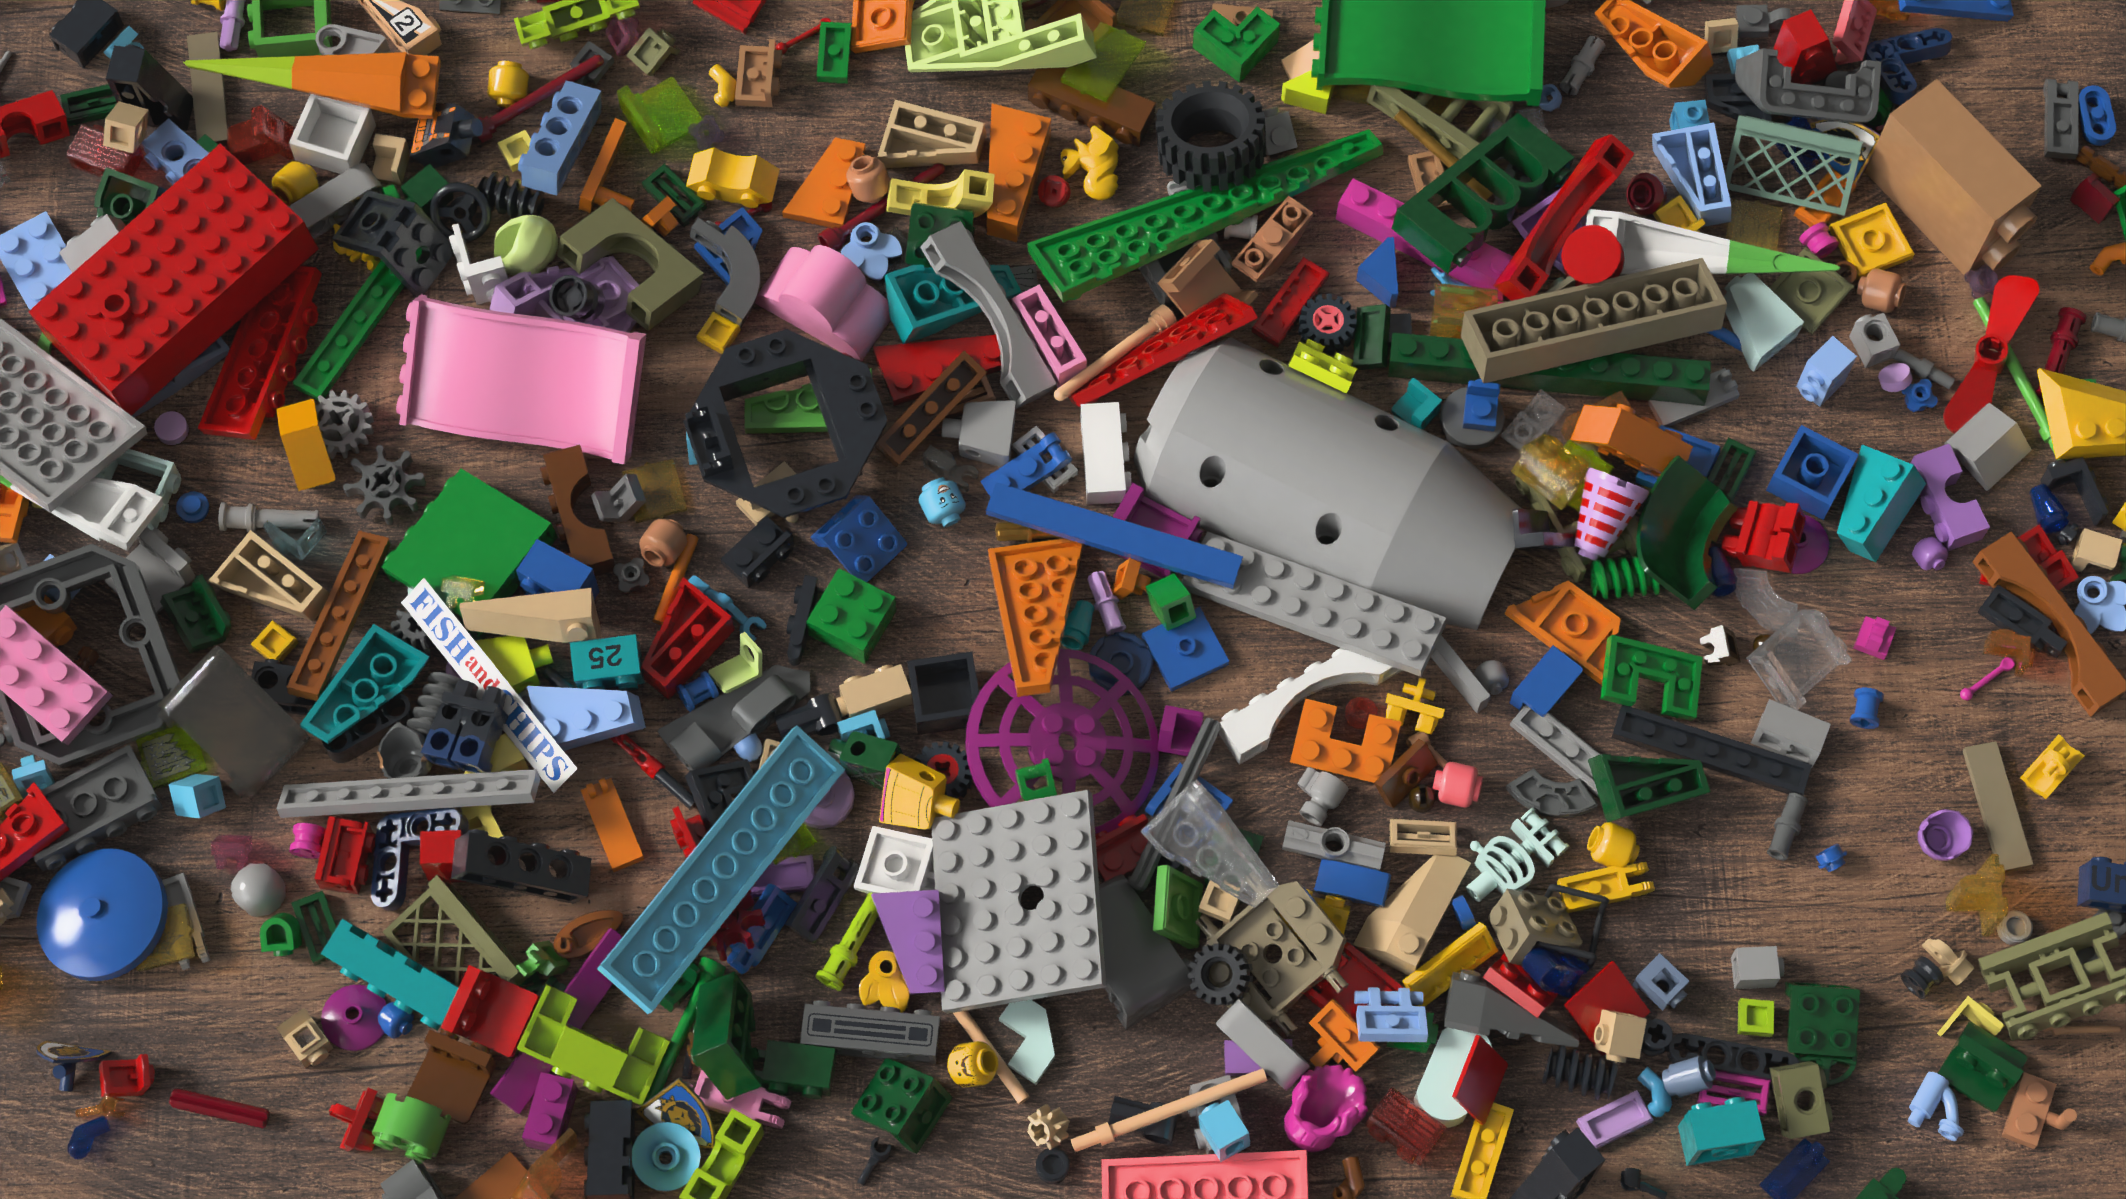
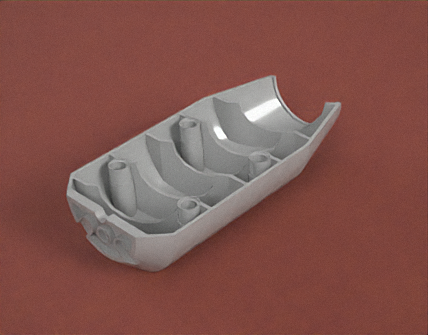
M1228 338L1189 352L1185 358L1179 361L1147 418L1150 425L1140 436L1135 450L1133 462L1142 488H1144L1145 497L1190 520L1194 516L1201 518L1200 527L1213 534L1446 617L1447 625L1473 630L1478 629L1495 588L1516 549L1512 510L1522 508L1453 445L1348 393L1346 394L1289 367L1288 364L1234 338Z

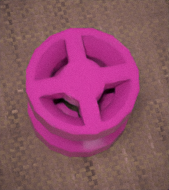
M1825 222L1813 225L1799 238L1802 245L1808 246L1810 251L1820 259L1832 253L1839 245L1836 237L1828 233L1829 227Z
M310 823L295 824L293 826L295 840L291 843L289 852L298 857L319 858L326 828Z

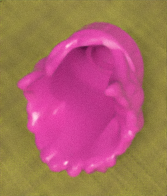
M1342 1065L1316 1066L1314 1071L1308 1070L1305 1072L1292 1091V1106L1284 1118V1128L1288 1139L1299 1149L1312 1153L1323 1151L1329 1148L1337 1137L1348 1135L1366 1116L1368 1107L1365 1105L1367 1088L1364 1085L1363 1079L1354 1075L1351 1068L1344 1070Z

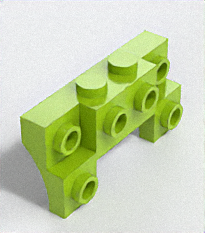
M562 0L542 7L543 11L522 18H514V22L522 46L529 45L530 50L547 45L546 39L552 37L554 40L560 38L562 43L577 38V32L588 28L590 33L607 28L606 22L612 21V17L617 16L618 20L630 18L636 15L634 10L639 9L640 6L638 0Z
M546 984L517 1046V1050L553 1065L551 1071L559 1076L570 1079L574 1075L583 1079V1086L592 1091L601 1093L605 1089L642 1106L670 1040L639 1026L626 1051L567 1024L577 998Z

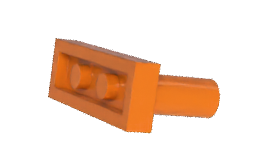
M617 118L614 119L580 195V210L591 213L594 204L602 206L611 198H614L621 205L626 206L632 211L635 199L603 187L604 181L625 137L627 122Z

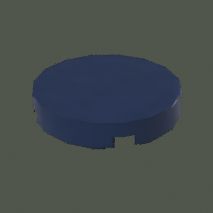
M1115 632L1107 637L1105 635L1100 638L1091 648L1090 655L1099 657L1115 666L1131 680L1138 690H1141L1150 680L1153 669L1152 656L1147 644L1136 635L1126 632ZM1088 662L1091 679L1107 692L1119 681L1106 670ZM1127 690L1122 696L1132 694Z

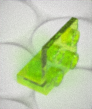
M673 77L664 80L641 94H633L628 85L617 90L620 109L652 155L704 125L702 117Z

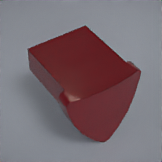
M2094 172L2078 185L2070 201L2074 205L2077 204L2094 221L2100 224L2108 217L2120 199L2100 182L2102 178Z

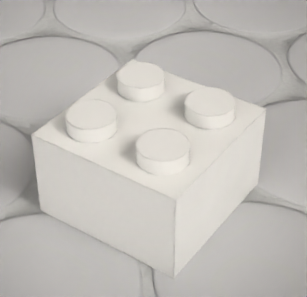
M310 94L289 141L295 161L338 174H342L359 164L376 127L371 109Z

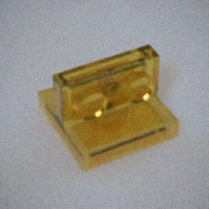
M1435 283L1429 336L1462 339L1464 311L1498 304V290Z

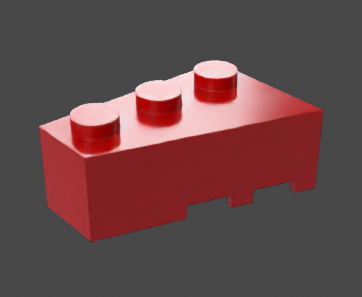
M684 577L680 582L679 590L673 603L670 604L666 612L667 616L661 629L657 631L641 665L644 680L668 700L677 692L676 686L679 684L683 685L734 631L732 616Z

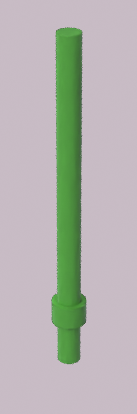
M1980 297L1973 304L1987 328L1990 307L1986 299ZM2008 344L2006 366L2040 427L2038 431L2044 443L2050 445L2054 453L2046 411L2013 349Z

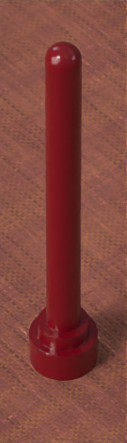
M594 55L492 117L488 118L486 116L481 118L479 116L478 119H480L483 125V133L481 136H478L481 143L483 144L492 139V134L497 132L496 128L552 96L557 91L562 90L566 81L575 82L601 67L604 63V58L601 55Z
M936 163L910 181L928 184L944 173L945 166L942 163ZM888 195L841 227H833L832 229L828 227L817 234L820 244L836 251L842 249L845 238L851 235L852 230L857 225L864 222L869 223L887 211Z

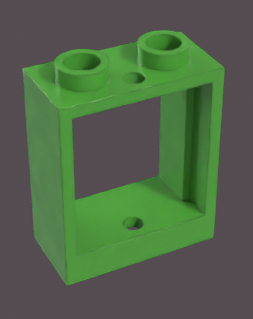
M252 0V4H247L249 22H253V30L248 31L250 49L256 50L258 58L322 55L316 43V34L323 26L332 24L331 0ZM314 6L315 33L264 38L263 10ZM328 35L324 39L323 43L325 46L333 47L332 36L329 37Z

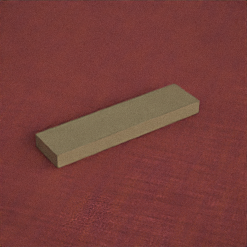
M218 32L187 36L189 60L222 59ZM190 68L197 141L206 134L218 145L220 143L222 145H229L230 136L223 74Z
M1997 741L1965 747L1963 755L1998 873L2002 874L2031 868L2033 861Z

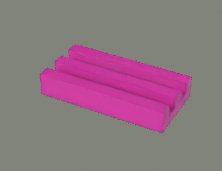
M1715 1070L1716 1081L1760 1088L1762 1091L1761 1093L1712 1085V1088L1699 1092L1697 1104L1711 1102L1712 1106L1725 1105L1724 1101L1728 1100L1709 1096L1707 1092L1731 1097H1745L1747 1100L1760 1102V1105L1757 1104L1759 1115L1765 1116L1770 1080Z

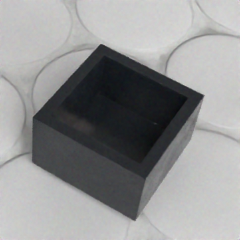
M973 652L907 661L918 735L967 728L972 705L979 694ZM982 717L979 726H983Z

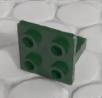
M914 202L911 206L906 264L924 265V267L932 268L920 247L930 235L960 221L974 238V211Z
M1969 1022L1937 1074L1946 1078L1949 1081V1086L1994 1113L1998 1110L2008 1091L2018 1082L2024 1072L2022 1068L2028 1058L1973 1022Z

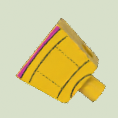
M899 754L886 766L879 822L918 829H930L935 817L944 815L954 818L955 814L958 813L960 800L945 795L947 779L944 774L903 754Z

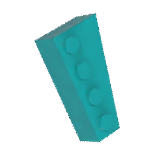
M344 919L340 921L321 952V955L342 966L340 973L356 982L359 978H362L369 983L367 989L382 998L389 994L396 999L393 1005L410 1015L413 1010H416L423 1015L420 1021L437 1031L441 1027L459 988Z

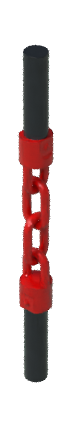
M552 666L544 670L542 676L554 687L575 688ZM625 734L609 738L631 755L633 760L651 779H656L689 810L696 806L693 795L665 770V766L654 756H651L645 749L639 747ZM625 740L626 742H628L634 749L631 750L623 743V741ZM641 754L647 758L644 763L638 758Z

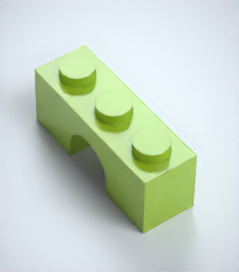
M732 1108L715 1136V1145L710 1156L701 1169L696 1168L679 1198L726 1199L764 1135L762 1124Z

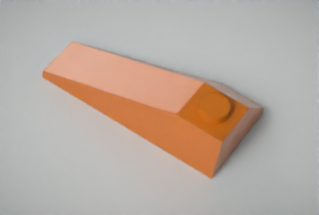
M1606 0L1595 12L1596 18L1643 73L1668 88L1695 85L1714 64L1708 41L1630 0Z

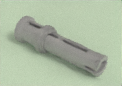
M221 502L218 523L220 531H226L227 528L246 529L247 532L250 530L252 532L257 531L258 528L318 531L320 521H306V519L317 520V518H320L319 510L259 509L257 505L251 503L247 507L228 506L227 503Z

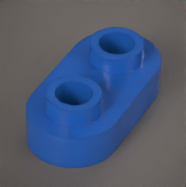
M2087 86L2079 94L2078 116L2083 136L2089 143L2102 146L2109 143L2116 132L2114 114L2108 93L2099 86ZM2087 103H2093L2095 107H2090ZM2093 130H2099L2102 134H2097Z

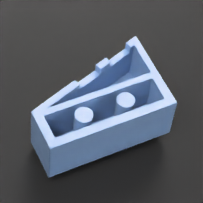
M1709 123L1652 134L1653 152L1697 220L1703 218L1706 224L1702 227L1731 222V202L1715 124Z
M527 686L533 714L563 751L646 728L639 696L628 691Z

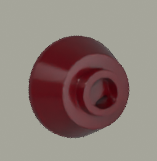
M1637 174L1627 186L1626 198L1628 205L1639 215L1653 214L1664 205L1667 199L1665 184L1654 174Z

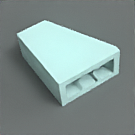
M1747 273L1742 278L1739 276L1734 277L1725 287L1727 293L1724 298L1727 302L1726 315L1734 333L1740 340L1748 367L1754 372L1797 337L1804 321L1754 273Z

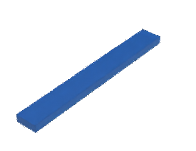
M997 482L986 508V515L1231 589L1234 588L1243 561V556Z

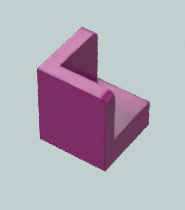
M1165 705L1157 751L1188 756L1202 726L1204 713Z

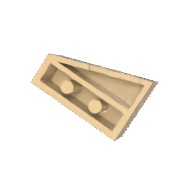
M895 100L877 158L884 163L886 168L932 166L936 163L944 165L978 164L986 138L985 123Z
M251 530L209 579L220 590L310 621H314L322 611L330 594Z

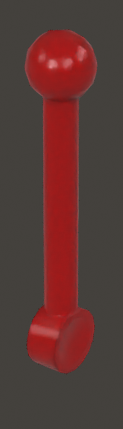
M822 18L820 24L786 43H778L776 45L777 50H782V54H785L789 47L819 32L821 22H831L829 18Z

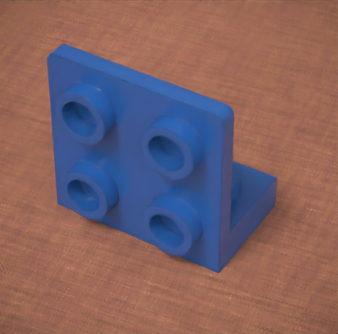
M855 495L810 536L818 547L829 548L851 575L865 582L874 577L907 546L905 539L870 496Z

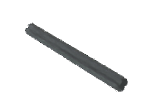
M1206 718L1129 880V885L1138 891H1144L1147 888L1221 729L1220 723L1212 718Z

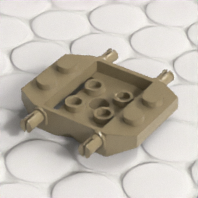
M1255 870L1245 880L1255 890L1258 898L1222 929H1217L1206 914L1197 919L1195 924L1207 936L1206 939L1208 941L1205 946H1211L1215 943L1227 944L1239 948L1242 954L1247 955L1249 958L1247 962L1252 964L1253 968L1251 973L1272 999L1268 1001L1253 982H1249L1248 987H1250L1248 993L1244 992L1242 995L1244 998L1241 1000L1265 1022H1276L1286 1037H1289L1298 1027L1286 1015L1287 1010L1305 992L1323 979H1327L1337 993L1342 992L1343 988L1348 987L1349 984L1337 971L1346 938L1299 881L1271 886L1267 885ZM1275 909H1277V910L1279 911V913L1284 917V919L1288 922V924L1292 927V929L1297 933V935L1301 938V940L1306 944V946H1307V947L1310 949V951L1314 954V956L1317 958V960H1315V959L1313 958V956H1312V955L1309 953V951L1304 947V945L1300 942V940L1296 937V935L1291 931V929L1287 926V924H1286V923L1282 920V918L1278 915V913L1275 911ZM1277 944L1282 950V958L1279 962L1272 964L1266 958V951L1269 946ZM1224 961L1214 963L1209 970L1211 983L1218 988L1225 987L1230 983L1233 975L1230 965Z

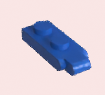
M768 884L751 910L761 909L765 919L764 926H752L746 930L752 935L754 948L748 949L743 943L730 945L732 951L727 958V963L740 974L746 973L751 966H757L797 905L778 886Z

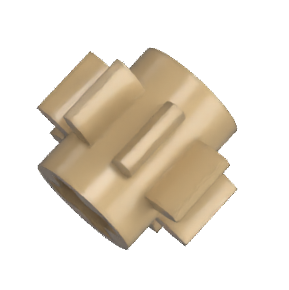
M1046 1104L1038 1108L1037 1112L1028 1116V1120L1031 1123L1027 1132L1036 1143V1146L1046 1143L1050 1150L1060 1145L1061 1141L1069 1137L1066 1131L1070 1121L1061 1111L1060 1107L1051 1111L1049 1105Z

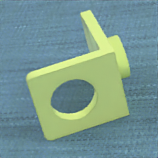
M746 632L740 634V654L710 669L709 675L717 686L727 694L762 676V650ZM748 647H749V648L751 649V651L753 652L754 659H753V657L751 656V654H750V652H749V650H748Z

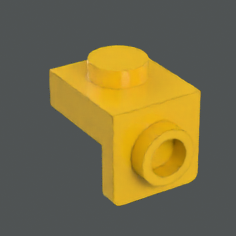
M1681 195L1676 196L1653 213L1655 219L1660 223L1700 232L1698 229L1706 224L1703 218L1697 220Z

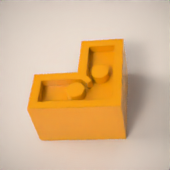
M314 399L277 408L280 436L298 491L335 481V474L320 431Z

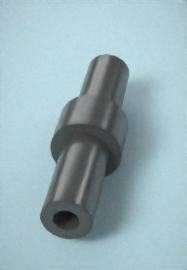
M1899 348L1893 358L1915 370V375L1922 379L1929 378L1947 389H1950L1955 381L1954 377L1934 367L1935 363L1926 358L1921 360Z

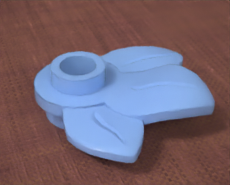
M868 222L860 223L852 230L850 235L851 242L846 244L841 251L842 255L851 260L858 268H861L862 272L873 280H882L886 275L888 258H896L902 255L901 245L893 235L881 233L878 227ZM868 236L872 240L869 242H862L861 238Z
M2089 576L2083 579L2077 588V597L2080 602L2074 614L2084 620L2087 625V631L2092 634L2099 625L2110 631H2125L2126 610L2124 605H2126V583L2121 581L2106 582L2098 576ZM2090 588H2096L2100 595L2096 598H2091L2088 596L2087 591Z

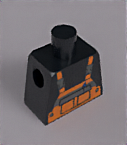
M436 103L434 119H417L409 156L424 167L430 164L434 169L465 158L470 152L472 138L481 136L483 133L482 122L458 104Z

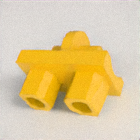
M1419 678L1417 686L1404 683L1402 692L1414 695L1413 700L1387 694L1385 703H1388L1386 718L1401 721V726H1403L1407 709L1420 713L1415 730L1432 735L1439 718H1443L1445 709L1420 702L1421 698L1434 701L1436 694L1435 691L1424 688L1426 681L1424 678Z
M2058 735L2024 772L2020 779L2034 793L2047 799L2085 755L2075 750L2061 735Z

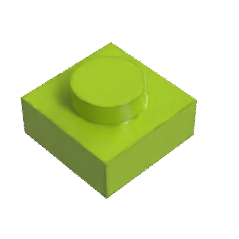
M1740 998L1738 1001V1034L1772 1037L1774 1034V1001Z

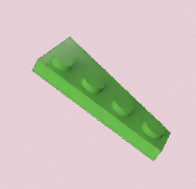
M811 383L802 385L800 389L791 391L784 389L745 399V434L828 432Z

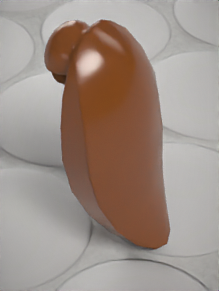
M597 910L576 917L568 922L556 935L553 945L555 952L567 959L591 954L609 928L618 932L623 922L622 913L616 910Z

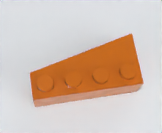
M991 104L989 173L995 174L993 203L987 210V235L1014 242L1018 241L1051 138V118Z

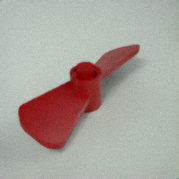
M2009 275L1996 283L1986 335L1978 340L1974 364L1944 409V424L1952 433L1955 434L1986 404L1992 403L1997 374L2001 373L2006 365L2008 344L2039 295V284L2033 278Z

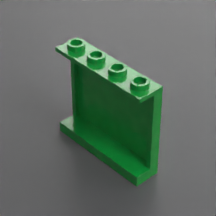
M460 468L455 476L450 477L446 481L444 489L439 496L426 506L424 514L419 521L407 530L399 546L387 555L382 569L391 582L394 583L397 579L411 589H414L425 578L456 617L463 620L460 603L511 597L520 586L516 570L536 539L551 546L558 536L551 522ZM471 631V632L475 633L476 635H478L479 637H480L481 634L483 633V632H478V631Z

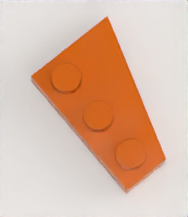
M835 137L783 210V218L830 228H839L844 225L853 197L847 182L846 172L856 158L864 156L866 150L865 143Z

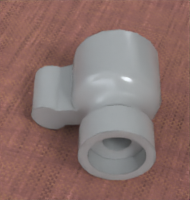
M1307 767L1297 784L1312 798L1304 803L1299 813L1310 823L1322 826L1328 817L1327 810L1338 807L1348 792L1347 785L1330 773L1323 771L1319 773Z

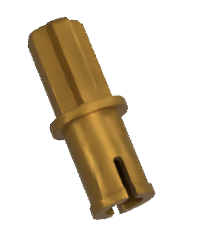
M1012 522L996 523L995 532L998 541L1027 540L1028 543H1031L1032 539H1060L1058 536Z

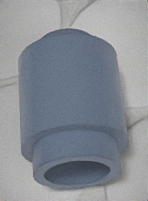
M1700 1055L1669 1065L1668 1069L1663 1070L1662 1079L1665 1089L1670 1096L1678 1095L1683 1097L1712 1088L1713 1080L1716 1079V1073L1710 1060L1706 1061Z

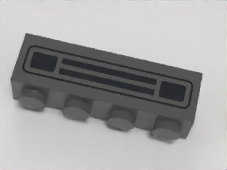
M818 1000L814 1001L813 1005L805 1004L800 1044L835 1048L836 1055L875 1059L890 1058L897 1061L936 1064L940 1016H934V1013L928 1010H915L914 1014L900 1013V1009L895 1007H881L880 1011L867 1010V1007L862 1004H847V1008L834 1007L831 1002Z

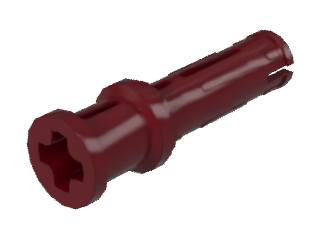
M2063 307L2058 312L2059 322L2056 330L2050 336L2052 348L2044 368L2045 370L2063 374L2071 350L2078 346L2079 339L2077 336L2081 325L2085 324L2087 317L2082 311L2070 307ZM2039 384V387L2036 390V394L2038 398L2043 400L2041 387Z

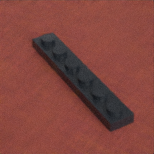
M1622 705L1611 737L1676 759L1701 760L1702 766L1786 794L1797 793L1802 796L1804 795L1812 764L1626 705Z

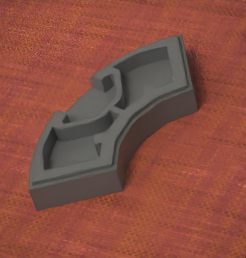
M1533 768L1506 785V790L1524 807L1528 809L1533 807L1536 813L1549 817H1576L1589 813L1598 807L1597 802L1580 778L1568 783L1554 782L1542 777Z

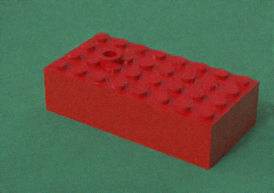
M220 143L28 312L46 338L112 402L132 416L318 250V247L305 222Z

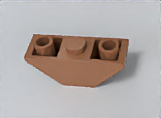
M1288 195L1232 261V265L1255 282L1274 274L1293 252L1312 219L1313 212Z

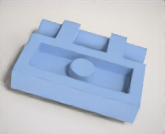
M1368 987V991L1354 992L1355 1004L1368 1005L1357 1006L1356 1018L1359 1041L1427 1042L1428 1028L1425 1006H1412L1423 1005L1422 991H1410L1409 988H1398V991H1380L1378 987ZM1381 1004H1398V1006H1381Z

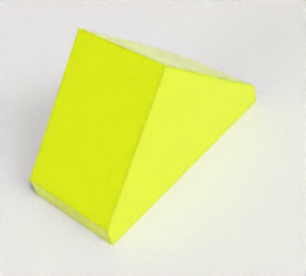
M1310 70L1283 83L1281 99L1286 104L1326 114L1335 85L1323 86L1322 91L1316 90L1317 78H1311Z

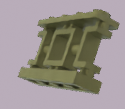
M2107 912L1978 959L1981 974L1988 985L1990 993L2007 987L2016 1008L2002 1013L2003 1022L2008 1029L2012 1041L2030 1039L2036 1036L2039 1031L2050 1027H2063L2072 1019L2083 1015H2096L2103 1008L2116 1003L2126 1004V968L2115 971L2106 953L2107 950L2119 946L2118 937L2113 930L2112 922ZM2094 946L2098 959L2081 964L2076 951ZM2071 964L2080 985L2050 995L2041 974ZM2029 969L2034 982L2016 988L2011 975ZM2105 971L2110 984L2092 990L2087 977ZM2040 994L2045 1008L2027 1014L2023 1000Z

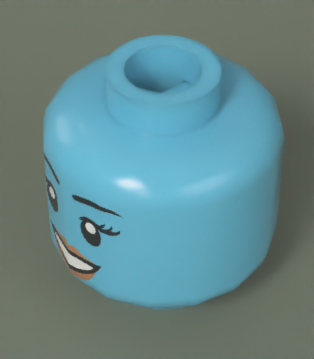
M941 477L922 487L923 492L919 496V504L929 523H942L945 528L961 520L959 515L965 510L966 503L955 482L946 481L944 477Z

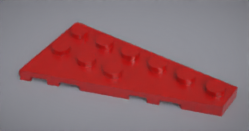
M1224 292L1129 351L1068 396V398L1077 407H1081V404H1093L1099 397L1169 362H1177L1185 358L1189 352L1258 317L1253 307Z

